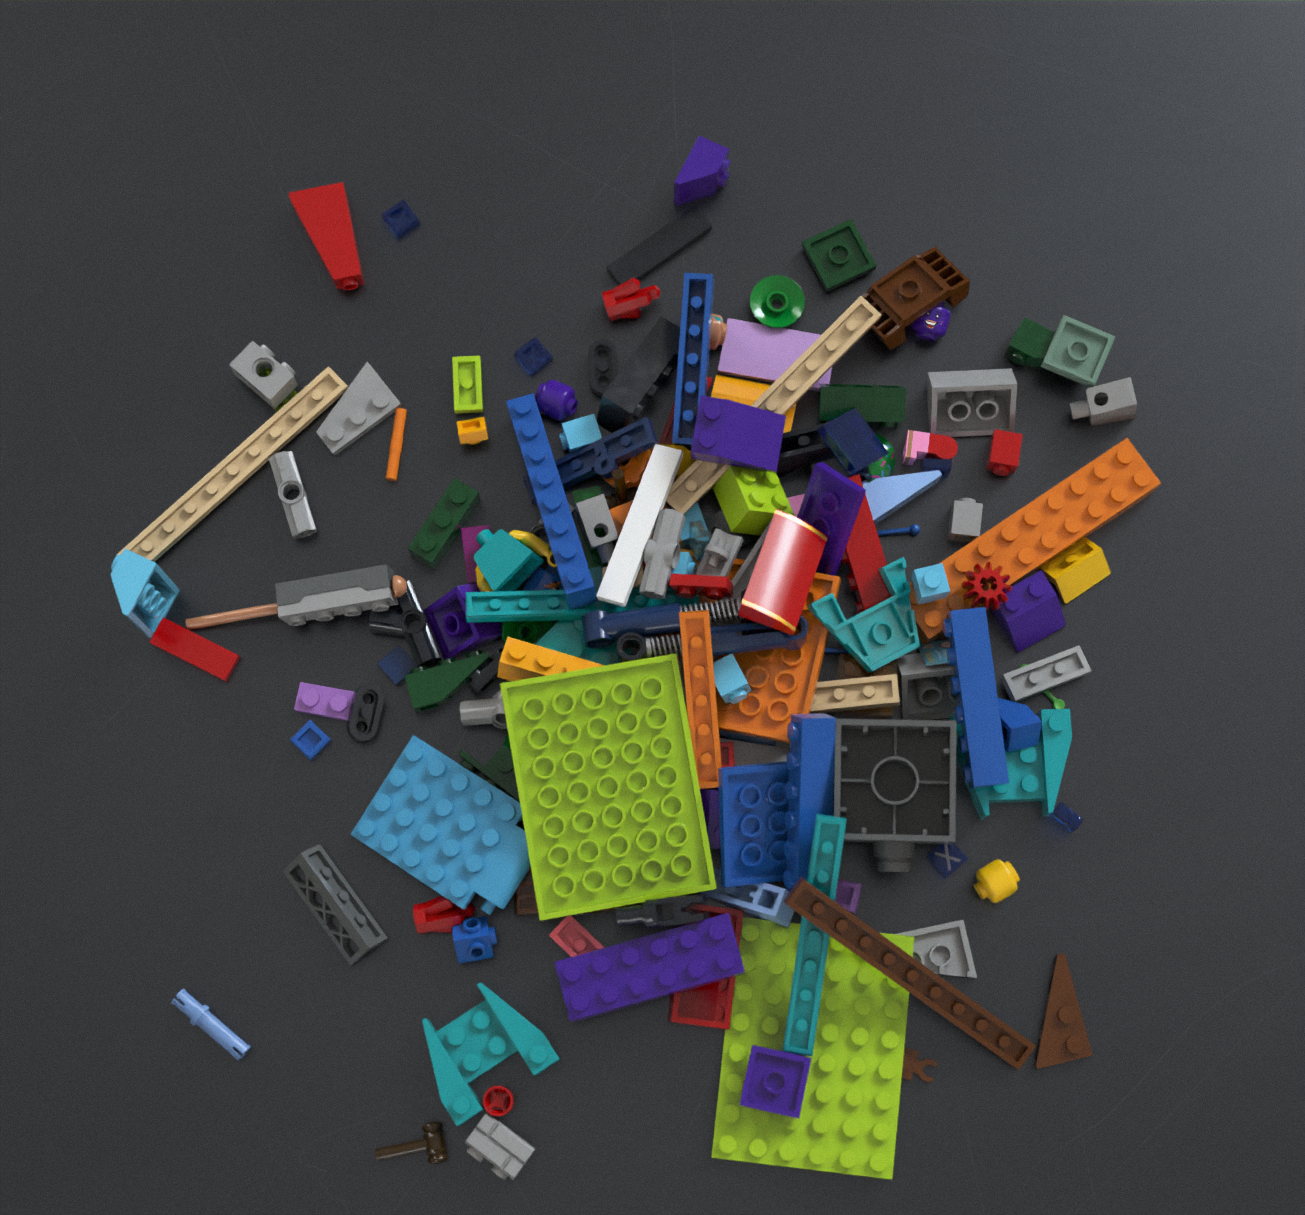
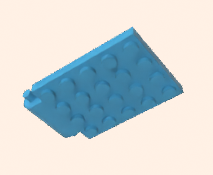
M414 735L350 834L464 910H466L476 893L486 899L480 909L489 915L495 906L505 909L531 867L525 830L518 826L522 820L520 802Z

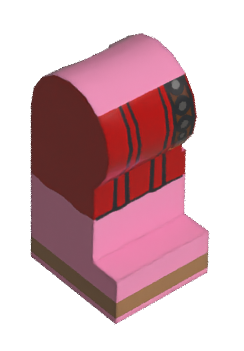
M908 430L904 438L901 464L913 466L915 460L920 459L941 462V464H935L947 466L954 460L958 451V445L949 436Z

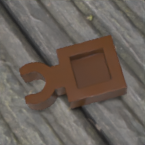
M904 1047L902 1078L911 1081L913 1073H916L922 1081L933 1082V1078L926 1076L923 1069L926 1065L937 1067L938 1063L932 1059L918 1061L919 1051Z

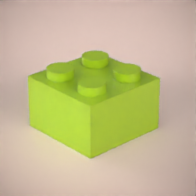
M730 466L713 487L731 532L762 535L771 522L776 509L795 516L775 472Z

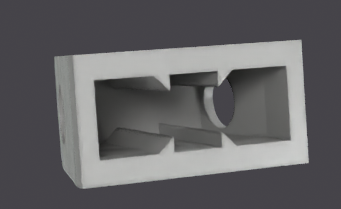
M1131 377L1086 389L1085 400L1069 403L1072 419L1088 416L1090 425L1094 426L1135 418L1137 401Z
M601 494L576 503L574 510L589 550L597 549L600 560L604 564L608 563V559H611L615 549L613 543L617 542L619 537L605 496ZM602 528L606 536L599 538L594 530Z

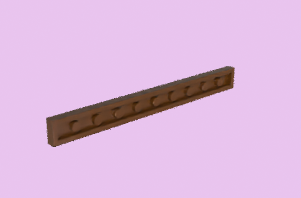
M800 877L783 901L787 906L1019 1070L1035 1049L1036 1045L802 877Z

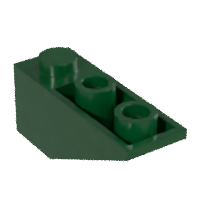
M482 650L473 651L466 654L465 659L455 661L454 658H449L438 662L437 667L427 669L426 666H421L410 670V674L404 677L415 713L444 706L470 682L468 680L469 677L477 669L482 668L483 670L491 662L489 660V652L483 653Z

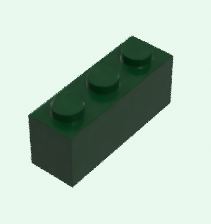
M819 384L818 418L824 421V423L829 422L830 426H840L841 421H852L853 426H869V422H880L882 427H897V422L905 423L906 388L900 385Z
M454 478L409 545L408 551L411 557L435 571L461 532V528L465 526L481 502L479 492Z

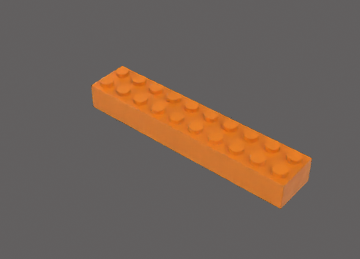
M1124 439L940 562L943 563L950 592L945 599L917 605L913 586L910 582L911 610H914L918 637L921 642L926 645L944 634L943 619H947L946 615L950 611L972 608L971 603L974 599H964L963 595L969 590L963 589L961 584L963 581H967L965 574L968 570L974 572L973 567L975 564H980L984 569L985 564L991 562L992 570L994 571L998 566H1002L1003 569L1000 572V576L1007 574L1010 576V579L1004 584L1014 586L1152 494L1161 482L1129 439ZM986 582L982 589L987 592L991 585ZM978 603L975 608H980L981 604Z

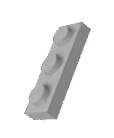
M1080 645L1003 674L1000 678L1010 700L1018 702L1085 676L1092 670Z

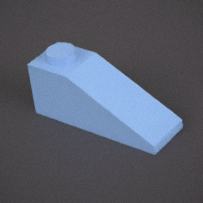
M935 470L876 478L870 483L867 480L863 481L862 485L866 490L865 494L874 524L876 525L937 484L942 476L941 472Z
M713 868L717 889L700 892V895H706L707 898L734 909L744 910L743 912L762 920H769L788 928L794 910L783 902L790 893L788 890L767 883L724 887L721 885V870Z

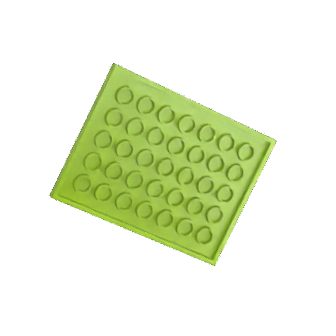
M677 653L500 683L540 921L641 903L649 899L675 897L717 889Z
M743 917L739 952L746 974L736 976L730 1028L725 1029L711 1158L892 1180L909 992L830 936L813 1055H800L811 1058L799 1119L741 1106L740 1100L752 1045L783 1051L801 925L790 923L787 928L769 920ZM880 933L913 957V936Z

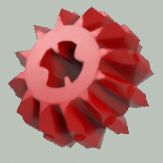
M987 562L984 569L980 564H975L973 567L974 572L968 570L965 574L967 581H963L961 584L963 589L969 590L963 597L965 600L974 599L971 603L972 608H975L980 603L981 607L986 608V611L989 605L992 609L998 610L1000 607L999 602L1006 603L1009 599L1005 593H1010L1012 586L1004 583L1010 579V576L1008 574L1000 576V572L1003 569L1002 566H998L994 571L992 570L991 562ZM986 582L991 585L987 592L982 589Z

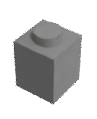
M960 498L959 501L954 500L950 511L948 540L970 543L980 536L983 504L976 503V500L971 498Z

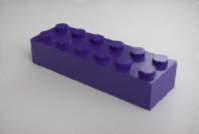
M729 913L554 962L569 1020L573 1023L746 974Z

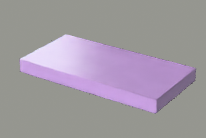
M728 318L727 331L722 345L717 373L774 383L821 335L786 328H770L763 324ZM832 367L809 390L819 392V384H829Z

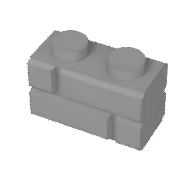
M489 1113L484 1115L465 1141L469 1146L467 1152L480 1162L484 1158L494 1165L491 1171L503 1180H506L508 1176L515 1179L536 1150Z

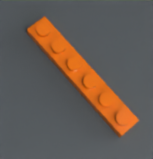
M709 610L679 612L688 723L699 788L719 787L718 768H722Z

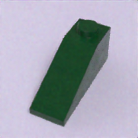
M1024 317L1005 354L1010 356L1009 358L1016 364L1041 367L1055 332Z

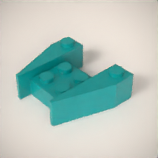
M1070 709L1040 710L1036 714L1042 721L1038 745L1011 752L1005 750L1009 777L1008 784L969 789V783L966 782L980 819H985L990 815L989 803L1041 801L1042 817H1047L1053 813L1072 740ZM954 713L950 716L949 721H955ZM956 724V761L962 774V765H966L965 753H960L958 736L962 735L961 724Z
M481 982L477 986L486 1000L448 1025L436 1031L429 1019L425 1018L422 1020L440 1099L456 1126H461L485 1110L471 1088L470 1083L518 1051L534 1076H537L561 1060L543 1032Z

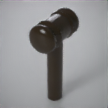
M615 469L612 473L616 493L611 494V496H605L609 510L634 500L638 487L634 486L631 489H627L624 472L621 469Z
M439 1121L424 1124L422 1126L424 1139L375 1149L376 1160L381 1161L427 1151L426 1155L429 1156L427 1162L429 1164L437 1165L446 1162L448 1156L446 1154L444 1131L441 1130L443 1124Z

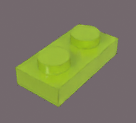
M481 356L452 357L455 414L483 412Z

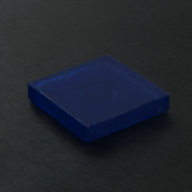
M856 408L831 420L817 430L850 476L876 463L889 453Z

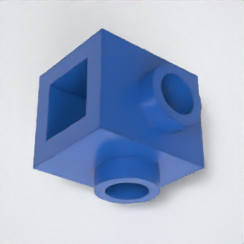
M487 916L472 917L463 920L461 925L452 926L453 942L458 964L494 957L492 945L498 944L495 927H489Z

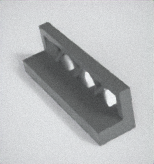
M320 844L300 853L282 871L350 966L388 938ZM298 866L305 873V881L301 880L295 872ZM314 891L319 892L321 895L322 904H318L314 898ZM331 914L335 915L339 920L340 928H336L331 922ZM348 938L352 939L359 948L355 954L348 945Z

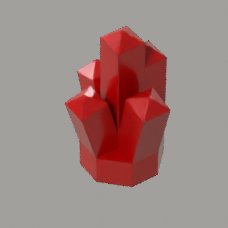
M634 277L612 290L602 292L610 321L620 318H639L642 313L640 307L650 305V301L658 299L660 295V289L656 285L640 289V281Z
M442 895L425 903L413 905L414 922L419 934L430 932L451 933L452 926L461 925L464 918L472 917L475 911V906L472 902L464 910Z

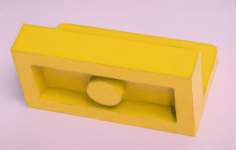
M1087 537L1040 568L1045 577L1056 585L1061 600L1066 604L1111 573L1102 548Z

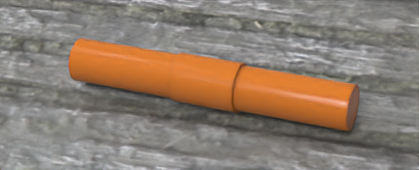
M396 408L385 477L388 481H397L407 410L403 408Z

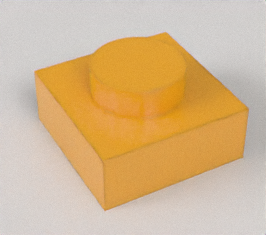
M484 417L457 421L460 445L466 443L478 444L482 440L488 439Z

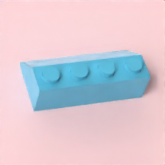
M124 549L122 554H118L111 565L112 573L110 575L122 613L151 639L162 618L166 617L180 589L157 563L128 549Z

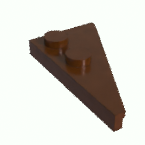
M1065 953L1057 955L1053 966L1051 988L1047 997L1043 1017L1044 1023L1039 1037L1040 1044L1037 1059H1035L1034 1063L1035 1069L1093 1056Z

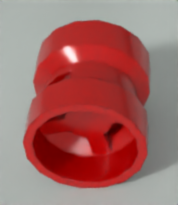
M493 1086L484 1094L483 1106L490 1115L504 1116L513 1109L514 1096L506 1087Z

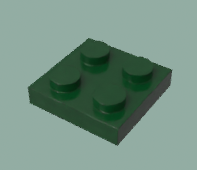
M852 219L802 241V247L826 292L876 270L877 265Z

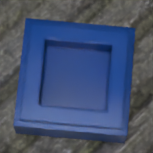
M311 720L290 739L310 761L332 741Z

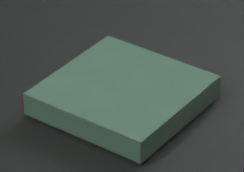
M1063 315L1041 367L1090 388L1094 387L1116 336Z

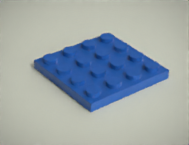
M786 761L718 768L722 886L733 887L783 881L784 871L787 870L784 844L788 841L785 814L788 811L789 799L786 796V784L789 782V769ZM833 795V816H834V795Z

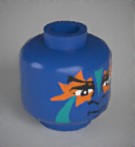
M549 566L547 569L538 567L523 587L524 591L563 589L558 571L552 566Z

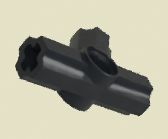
M409 580L406 581L407 590L404 595L397 597L398 605H394L395 609L389 608L381 612L371 611L369 630L375 633L405 636L417 667H430L440 661L441 657L413 584ZM414 619L421 620V624L417 629H408L410 621Z

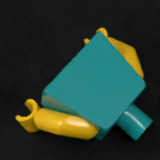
M485 529L476 537L477 543L481 546L474 554V560L477 564L475 569L477 587L481 592L515 591L544 562L543 555L547 558L550 566L556 567L550 561L552 552L549 549V545L531 532L512 530L507 533L503 529H499L493 535L490 530Z

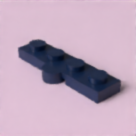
M645 417L556 460L555 463L563 489L565 490L596 474H599L604 479H610L613 477V471L619 469V463L653 448L655 444L659 445L652 421Z

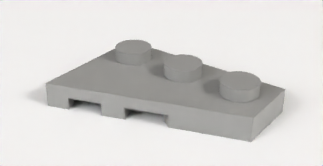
M367 361L316 433L330 452L336 456L393 414L396 408H401L402 406Z
M964 920L896 934L914 937L913 957L934 973L977 978Z

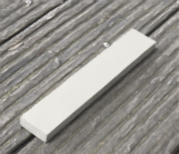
M655 444L596 597L598 600L622 607L626 606L644 559L647 542L649 539H652L659 511L663 510L682 461V450Z

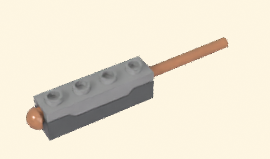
M387 564L275 584L277 603L186 619V627L188 630L273 614H278V617L290 626H301L306 624L307 620L329 621L336 615L358 616L361 614V611L371 609L375 612L388 610L389 606L398 605L397 597L404 595L407 590V583L403 577L395 575V572Z

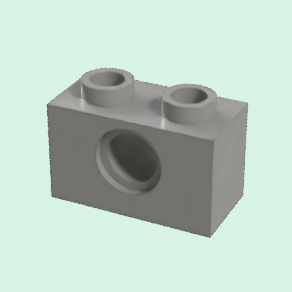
M252 341L229 366L236 377L276 409L298 386L294 377L296 373L287 363L279 364L274 359V353L263 344L259 347ZM265 369L272 370L271 374L267 377L259 376Z

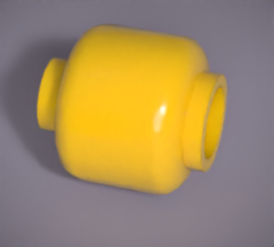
M996 859L976 871L977 883L974 884V888L981 899L988 898L991 902L998 903L1017 891V882L1020 879L1010 862L1006 861L1004 863L1002 860Z

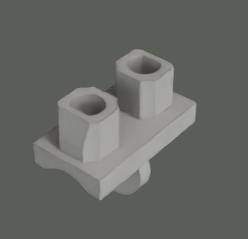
M716 528L709 545L705 548V554L695 575L728 577L743 543V538Z

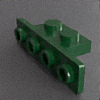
M502 744L485 767L464 750L459 752L460 758L463 759L460 764L474 774L478 771L486 777L485 781L503 790L510 797L520 802L512 753L508 747Z

